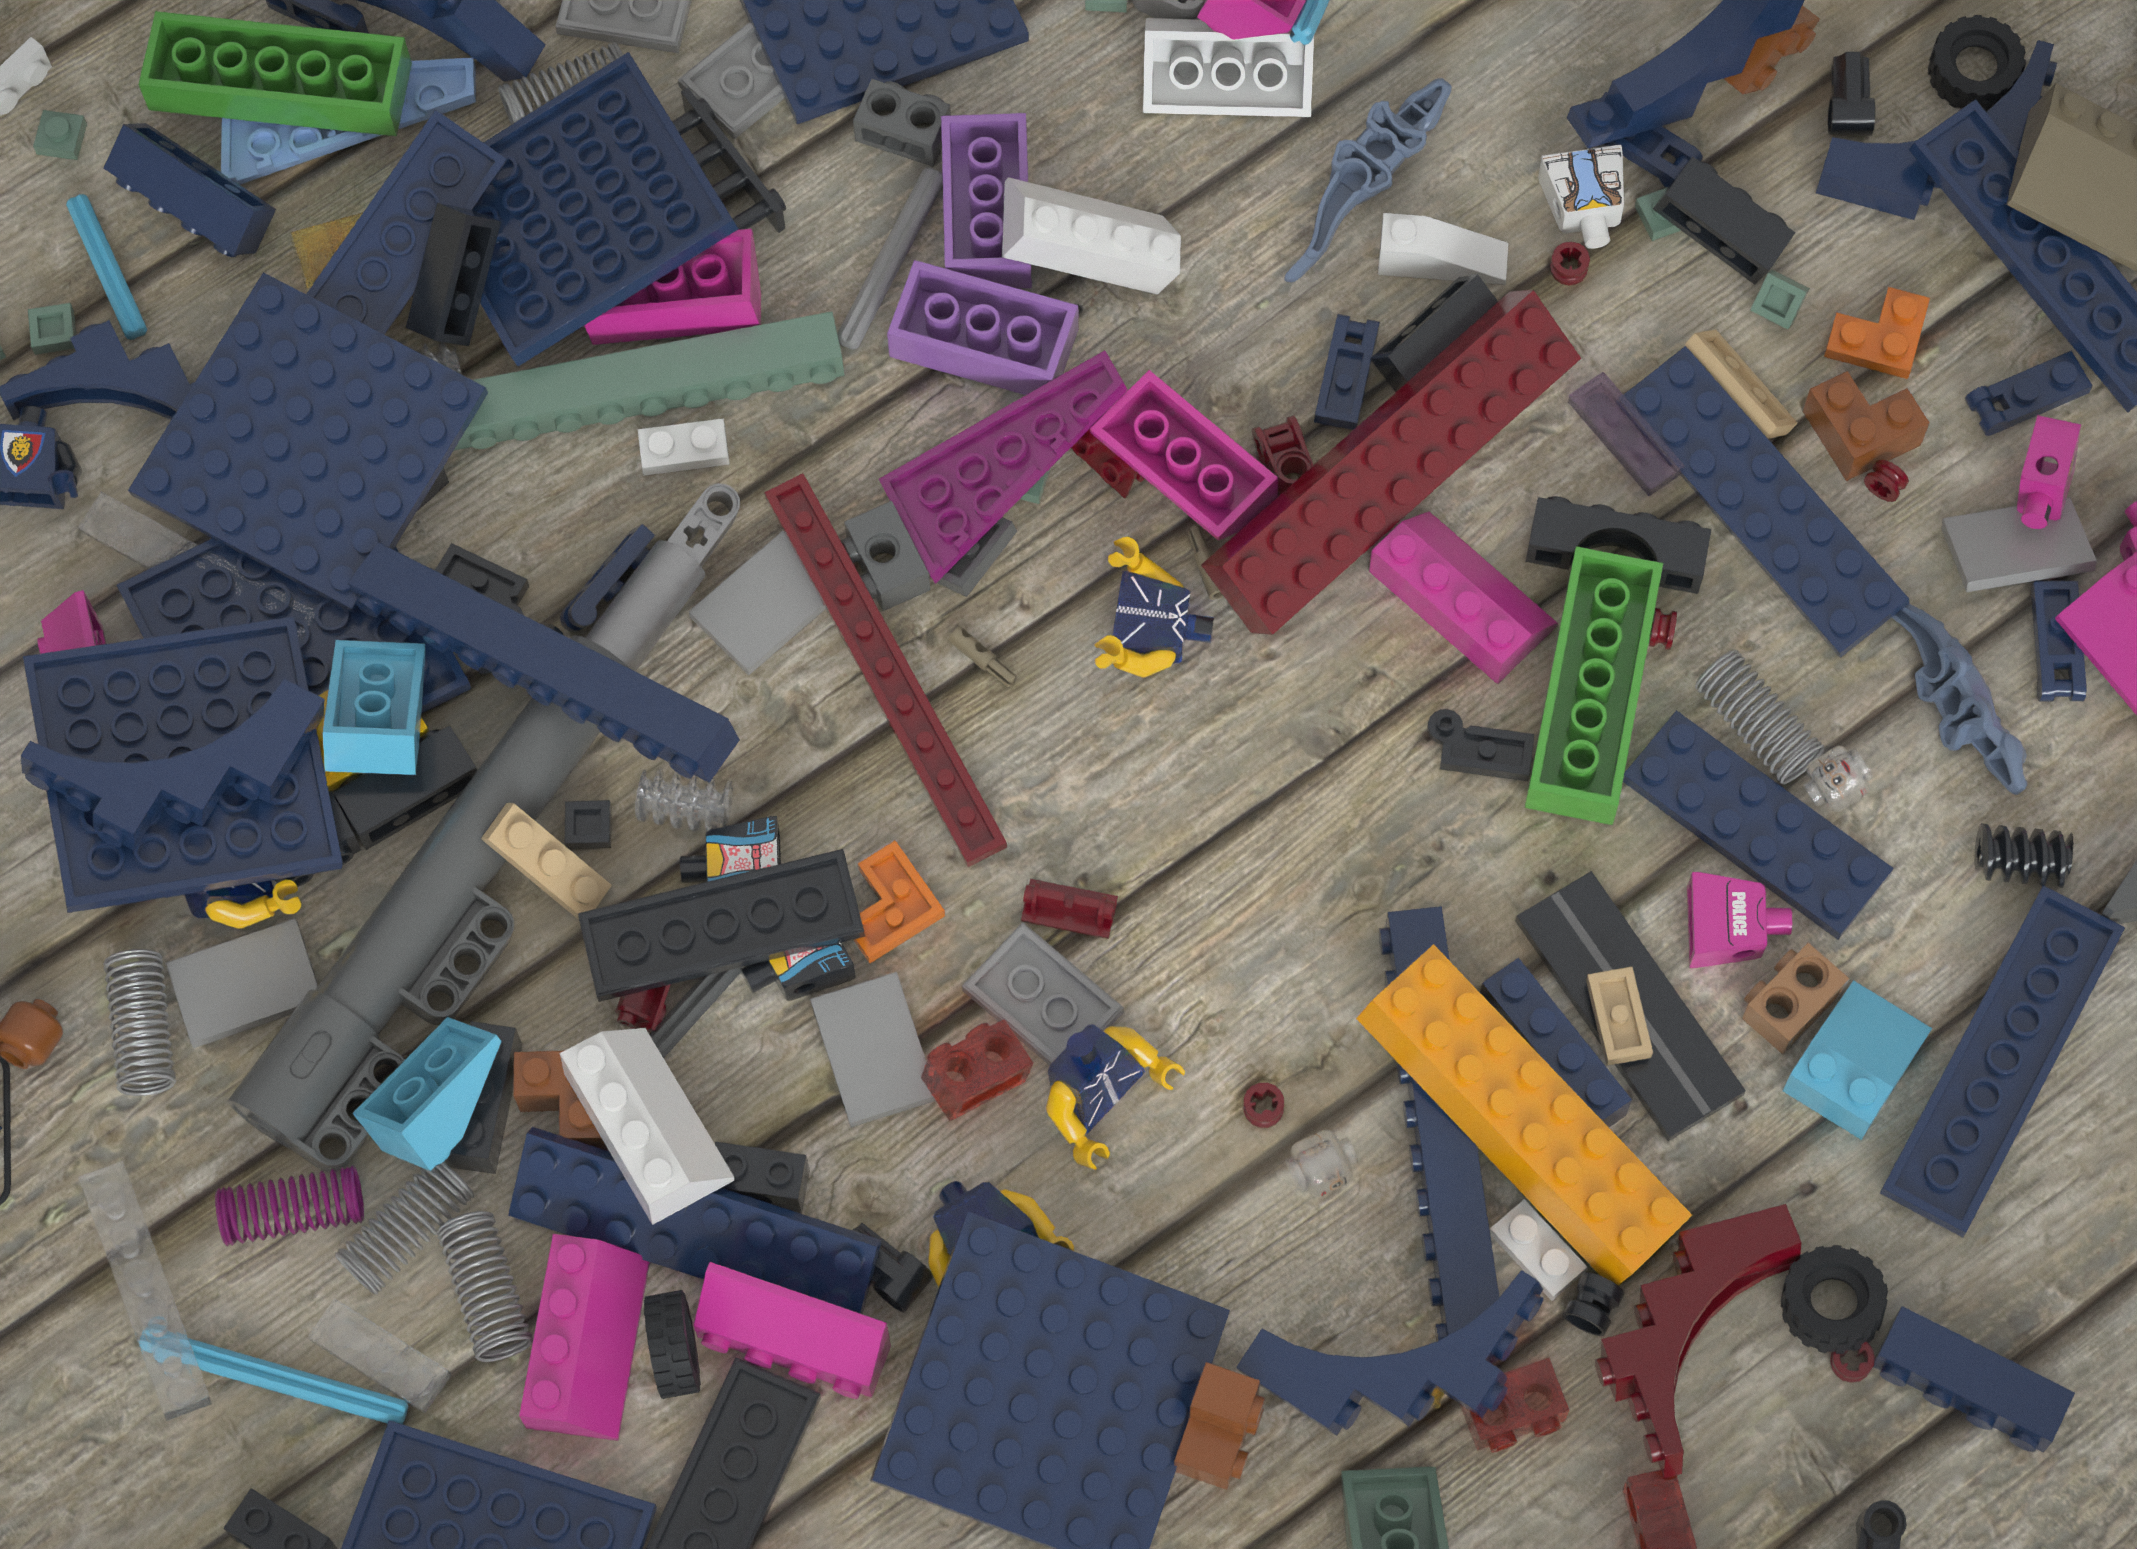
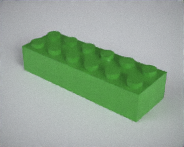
M155 11L138 85L146 105L151 111L397 136L412 61L404 37Z
M1576 546L1525 808L1613 825L1619 805L1663 563Z

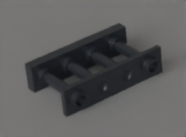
M689 88L681 91L685 113L673 120V124L680 135L696 127L708 142V144L692 153L694 158L702 168L720 157L732 173L712 185L717 195L722 200L743 187L755 202L753 206L732 218L739 228L738 230L748 229L764 218L770 221L778 233L786 229L783 215L786 205L779 193L774 188L768 190L718 127L714 121L716 119L715 114L704 98L697 100Z

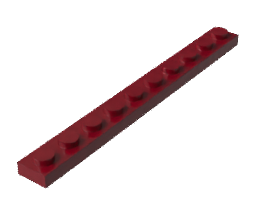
M802 473L764 492L769 506L967 867L1007 848V842L805 475Z

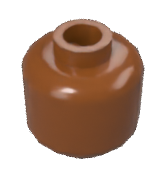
M35 999L33 1003L19 1001L12 1004L0 1022V1056L12 1065L22 1069H28L30 1065H43L63 1035V1027L56 1019L58 1011L40 999Z

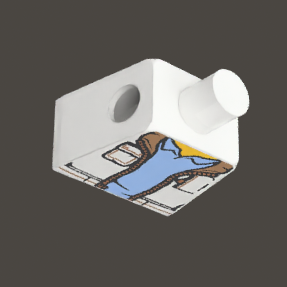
M1614 145L1542 156L1538 174L1539 183L1559 230L1565 234L1582 231L1587 248L1595 249L1607 245L1610 242L1608 227H1615L1620 224L1624 208L1622 146Z

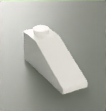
M1383 213L1378 275L1455 281L1459 277L1478 274L1484 283L1506 284L1507 242L1427 216Z

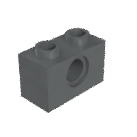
M892 501L844 521L846 538L842 539L841 543L851 561L859 563L864 573L860 577L872 599H877L882 611L930 591L929 572ZM881 553H888L894 556L885 563L873 560L876 555Z

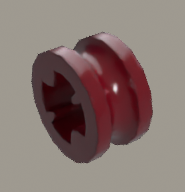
M1564 242L1558 245L1552 254L1550 264L1551 275L1559 283L1568 286L1582 282L1588 272L1589 252L1584 246L1576 242ZM1563 258H1567L1568 262H1570L1571 258L1578 260L1577 269L1573 270L1571 265L1569 269L1562 267Z
M1878 460L1873 465V472H1869L1865 476V486L1878 498L1887 502H1894L1900 496L1899 490L1905 489L1908 485V476L1892 462Z
M1655 608L1648 646L1654 647L1656 644L1661 643L1665 649L1671 650L1677 621V611L1663 614L1660 608Z
M1268 1082L1252 1085L1244 1096L1243 1111L1246 1119L1252 1125L1259 1128H1269L1276 1125L1284 1113V1096L1281 1090ZM1266 1096L1271 1097L1272 1108L1276 1109L1273 1112L1265 1109L1261 1114L1257 1113L1256 1102L1252 1101L1255 1098L1262 1101Z
M1864 1342L1861 1349L1857 1350L1856 1356L1862 1355L1865 1362L1860 1363L1856 1371L1848 1370V1363L1842 1365L1840 1357H1845L1848 1350L1845 1351V1354L1831 1353L1830 1365L1836 1377L1842 1381L1854 1383L1860 1382L1868 1376L1875 1361L1874 1351L1868 1342Z

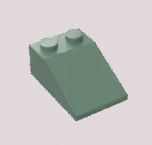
M1435 1466L1341 1471L1347 1549H1449Z

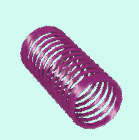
M351 1165V1167L347 1166L346 1168L342 1166L340 1169L342 1189L346 1202V1220L340 1206L337 1175L333 1168L330 1170V1181L336 1206V1222L330 1209L329 1190L325 1172L321 1170L319 1173L326 1209L325 1223L320 1213L316 1177L313 1172L309 1174L310 1190L316 1213L315 1226L310 1216L306 1180L304 1175L300 1174L299 1187L305 1212V1228L299 1215L295 1179L293 1176H290L288 1179L290 1198L295 1215V1228L293 1229L289 1219L286 1186L283 1178L280 1177L278 1189L285 1218L284 1232L279 1222L274 1182L271 1179L268 1181V1194L274 1218L273 1233L269 1225L265 1188L263 1182L259 1181L257 1191L264 1221L263 1235L258 1225L254 1187L249 1182L247 1185V1196L254 1224L253 1237L248 1228L244 1190L239 1184L236 1190L243 1224V1239L238 1231L233 1190L230 1186L227 1189L225 1187L222 1189L218 1188L215 1193V1207L223 1243L227 1247L229 1245L233 1246L237 1240L244 1244L247 1237L250 1241L254 1242L257 1236L264 1241L268 1234L273 1239L276 1238L278 1232L285 1237L288 1234V1230L293 1235H296L299 1229L306 1233L309 1230V1226L316 1232L319 1225L326 1230L330 1223L333 1227L337 1228L340 1220L345 1226L350 1223V1219L356 1225L358 1222L362 1223L364 1221V1203L356 1167L354 1165Z

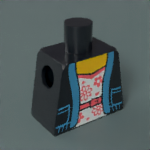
M769 816L707 831L705 835L706 855L680 856L682 883L708 882L781 864V841L777 816Z
M842 942L748 965L740 969L752 993L776 982L786 1001H792L856 978L854 963Z

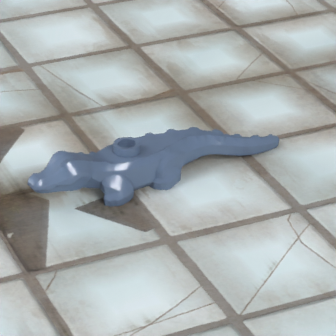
M1443 78L1431 81L1423 89L1412 93L1400 106L1396 114L1390 110L1388 101L1376 102L1368 113L1367 128L1355 141L1343 140L1338 142L1331 163L1332 171L1329 184L1318 207L1312 240L1303 256L1285 274L1284 280L1286 282H1295L1301 278L1327 251L1344 217L1356 205L1389 189L1392 186V174L1401 166L1405 158H1410L1425 147L1426 132L1434 129L1438 124L1444 105L1451 93V84Z
M1908 604L1892 618L1908 630L1917 643L1924 665L1915 673L1917 693L1919 699L1935 702L1943 718L1939 724L1942 744L1949 750L1955 751L1959 750L1962 745L1972 743L1983 756L1987 769L2012 794H2020L2027 787V780L2024 777L2022 767L2027 757L2026 750L2022 746L2021 741L2001 725V719L1995 712L1991 691L1972 662L1971 655L1959 643L1957 638L1952 637L1941 621L1936 620L1924 610Z

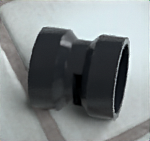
M1585 1272L1582 1274L1577 1285L1578 1295L1575 1300L1569 1301L1563 1317L1570 1324L1586 1333L1600 1337L1605 1336L1611 1323L1609 1317L1611 1310L1619 1307L1625 1292L1614 1282L1600 1275Z

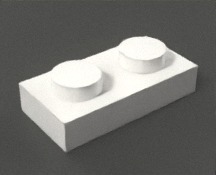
M32 37L0 65V117L3 114L9 113L16 106L18 99L32 86L41 83L46 77L47 72L52 68L43 46Z
M724 419L638 429L644 476L730 465Z
M1525 1199L1490 1228V1235L1525 1273L1538 1280L1544 1289L1543 1292L1551 1301L1587 1270L1585 1263Z

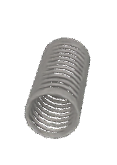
M613 41L612 44H608V49L602 46L600 53L593 49L591 53L592 58L584 52L583 61L578 56H575L574 64L567 59L565 67L558 62L556 70L549 66L547 70L548 75L540 69L539 78L534 73H531L530 81L523 76L521 85L514 79L512 83L513 89L507 83H503V86L499 85V94L511 125L526 116L517 88L531 113L534 110L529 99L526 84L539 108L542 105L534 80L547 103L550 99L543 77L555 98L558 94L552 73L563 93L566 91L561 70L570 87H573L574 83L569 66L573 70L578 82H581L583 80L578 63L586 77H589L591 74L587 59L594 72H597L599 69L596 56L602 67L607 66L604 52L610 62L623 56L618 44Z
M1738 650L1729 651L1712 663L1696 681L1695 689L1699 693H1705L1704 699L1711 700L1712 707H1718L1717 713L1724 715L1725 722H1731L1730 728L1738 729L1737 735L1744 737L1743 742L1745 744H1751L1750 750L1757 751V758H1764L1763 764L1771 766L1770 772L1777 773V780L1781 784H1787L1803 774L1816 762L1824 751V745L1818 741L1817 737L1806 741L1810 737L1811 731L1806 730L1800 733L1804 728V723H1798L1793 726L1797 722L1798 716L1793 715L1787 719L1791 709L1786 708L1781 711L1785 702L1778 701L1775 703L1778 694L1773 693L1769 695L1771 686L1762 688L1765 680H1756L1758 677L1757 671L1749 673L1752 665L1746 664L1742 666L1745 662L1742 654ZM1729 661H1731V662H1730L1724 669H1722L1714 678H1712L1710 681H1708V680L1710 679V677H1711L1714 673H1716L1722 666H1724L1726 663H1728ZM1743 672L1739 678L1725 688L1738 674ZM1750 679L1740 690H1738L1735 694L1731 696V694L1738 687H1740L1745 681ZM1720 686L1713 696H1708L1711 690ZM1757 686L1747 697H1745L1742 701L1737 703L1752 688ZM1727 693L1720 703H1714L1716 698ZM1764 693L1755 703H1753L1750 707L1744 710L1759 695ZM1732 700H1734V701L1729 705V707L1727 708V710L1721 711V708L1723 707V705H1725V704L1731 702ZM1771 700L1762 710L1751 717L1759 708ZM1740 707L1734 717L1727 718L1730 712ZM1775 708H1777L1771 715H1769L1765 720H1763L1760 724H1758V723H1759L1765 716H1767L1772 710H1774ZM1746 715L1739 725H1734L1737 719ZM1783 715V717L1780 720H1778L1772 727L1765 731L1772 723H1774L1779 717ZM1753 722L1746 732L1741 733L1743 727ZM1789 723V725L1786 726L1779 734L1772 738L1778 731H1780L1785 725ZM1760 729L1753 739L1747 740L1750 734ZM1792 732H1794L1786 741L1779 745L1785 738H1787ZM1767 736L1759 747H1754L1757 741ZM1774 743L1766 754L1761 755L1764 748ZM1781 750L1773 761L1767 762L1771 755ZM1787 758L1780 768L1774 770L1777 763Z
M149 949L120 951L107 957L103 963L106 973L105 980L108 983L106 990L109 993L107 999L110 1002L108 1009L111 1012L109 1019L112 1022L110 1028L113 1031L111 1034V1038L114 1041L112 1047L115 1050L113 1054L116 1060L114 1067L117 1070L115 1076L118 1079L116 1088L120 1093L131 1096L158 1094L169 1090L176 1083V1073L171 1069L175 1064L170 1059L173 1053L169 1050L172 1046V1043L168 1040L171 1034L167 1031L170 1026L166 1021L169 1014L165 1011L168 1005L164 1002L167 997L163 992L166 986L162 983L165 978L161 973L164 969L162 966L163 957L160 953ZM146 957L157 960L155 962H130L115 968L110 966L114 962L128 958ZM146 965V966H143V967L128 968V967H132V966ZM154 976H159V977H160V979L157 980V981H156V980H140V981H133V982L125 983V984H122V985H121V984H115L116 981L121 980V979H122V980H139V979H146V978H150V977H154ZM156 985L161 986V989H159V990H148V989H147V990L132 991V992H128V993H125V994L115 993L116 991L121 990V989H132V990H136V989H145V988L153 987V986H156ZM156 995H161V996H162V998L159 999V1000H157V999H144V1000H136V1001H132V1002H127V1003H125V1004H123V1003H117V1001H119V1000H121V999H123V998H124V999H141V998H148V997H152V996H156ZM158 1004L164 1006L161 1009H141L128 1013L117 1012L124 1008H147ZM158 1014L164 1015V1017L161 1019L149 1018L139 1019L128 1023L119 1022V1020L124 1018H144ZM160 1023L166 1025L163 1028H146L130 1032L120 1031L121 1029H124L126 1027L141 1028L154 1026ZM160 1033L167 1035L164 1038H144L131 1042L121 1041L127 1037H146ZM160 1043H166V1044H168V1045H167L166 1047H164V1048H158V1047L143 1048V1049H138V1050H134V1051H131V1052H129V1051H123V1050H122V1049L127 1048V1047H129V1046H130V1047H144V1046H152V1045H156V1044H160ZM163 1052L169 1054L166 1057H150L134 1061L123 1060L130 1056H150ZM163 1062L170 1064L166 1067H148L134 1071L124 1070L130 1066H147ZM151 1077H160V1078H161V1079L149 1080V1081H133V1080H136V1079L151 1078ZM125 1083H126V1084H132V1085H152V1084H158V1085L148 1086V1087H126V1086H123V1084H125Z
M445 1162L435 1166L431 1171L421 1167L422 1175L413 1174L415 1183L407 1181V1190L398 1189L400 1198L397 1196L391 1197L393 1206L383 1204L386 1213L376 1211V1217L379 1221L368 1219L371 1228L361 1226L364 1236L353 1234L357 1244L352 1241H346L349 1251L338 1249V1252H335L339 1262L371 1293L378 1294V1291H382V1287H385V1283L365 1264L354 1249L372 1262L389 1280H393V1276L372 1256L361 1241L379 1254L396 1272H400V1268L379 1248L368 1233L385 1245L404 1265H408V1261L385 1239L376 1226L393 1238L411 1257H415V1253L392 1231L383 1218L400 1230L419 1250H423V1246L398 1222L391 1211L407 1222L422 1239L430 1242V1238L411 1221L398 1203L415 1215L431 1233L437 1235V1230L417 1212L405 1195L422 1207L439 1226L444 1224L423 1203L412 1187L424 1195L447 1219H452V1215L429 1194L419 1179L432 1188L455 1212H460L459 1207L435 1185L426 1172L440 1181L463 1205H467V1201H471V1198H474V1193L470 1187Z
M475 1211L452 1218L442 1224L436 1232L440 1245L444 1247L442 1253L447 1257L445 1262L450 1266L448 1272L453 1276L451 1282L456 1286L454 1291L457 1295H460L457 1301L462 1305L461 1312L465 1314L463 1320L466 1324H469L466 1330L472 1334L469 1339L474 1343L472 1349L475 1358L481 1362H493L514 1356L530 1347L533 1342L532 1334L527 1332L529 1325L522 1323L526 1319V1316L520 1313L523 1306L516 1304L520 1297L517 1294H513L517 1289L515 1285L511 1284L514 1278L511 1275H507L511 1268L504 1265L508 1260L507 1257L502 1256L505 1249L498 1246L502 1241L500 1237L496 1236L499 1230L496 1227H492L496 1222L494 1215L487 1211ZM478 1222H484L483 1224L475 1228L452 1234L453 1232L468 1225L475 1224ZM486 1231H494L487 1237L475 1239L465 1244L453 1245L456 1242L476 1237ZM487 1241H497L491 1246L477 1249L467 1254L455 1255L465 1248ZM447 1249H455L450 1254L447 1253ZM492 1250H500L493 1256L482 1258L472 1263L459 1264L469 1257L481 1255ZM450 1258L457 1259L454 1263L450 1262ZM493 1260H503L495 1266L473 1273L461 1274L472 1267ZM453 1268H461L456 1273L453 1272ZM499 1269H506V1271L499 1275L479 1282L465 1283L476 1276ZM456 1278H464L459 1283L456 1281ZM500 1279H509L501 1285L479 1292L468 1293L478 1286ZM459 1287H467L463 1292L459 1291ZM501 1289H512L506 1294L486 1301L472 1302L483 1295ZM462 1297H470L465 1302L462 1300ZM515 1298L510 1303L491 1310L474 1312L485 1305L503 1299ZM466 1306L473 1307L469 1311L465 1310ZM509 1308H518L510 1314L492 1320L477 1322L490 1314ZM468 1316H477L472 1321L468 1320ZM521 1317V1319L510 1325L494 1330L481 1331L495 1323ZM471 1326H479L474 1331L471 1329ZM524 1327V1329L520 1331L504 1333L484 1341L485 1339L497 1333L507 1331L512 1328ZM475 1335H484L478 1340L474 1339ZM524 1339L523 1341L508 1347L495 1350H488L506 1342Z

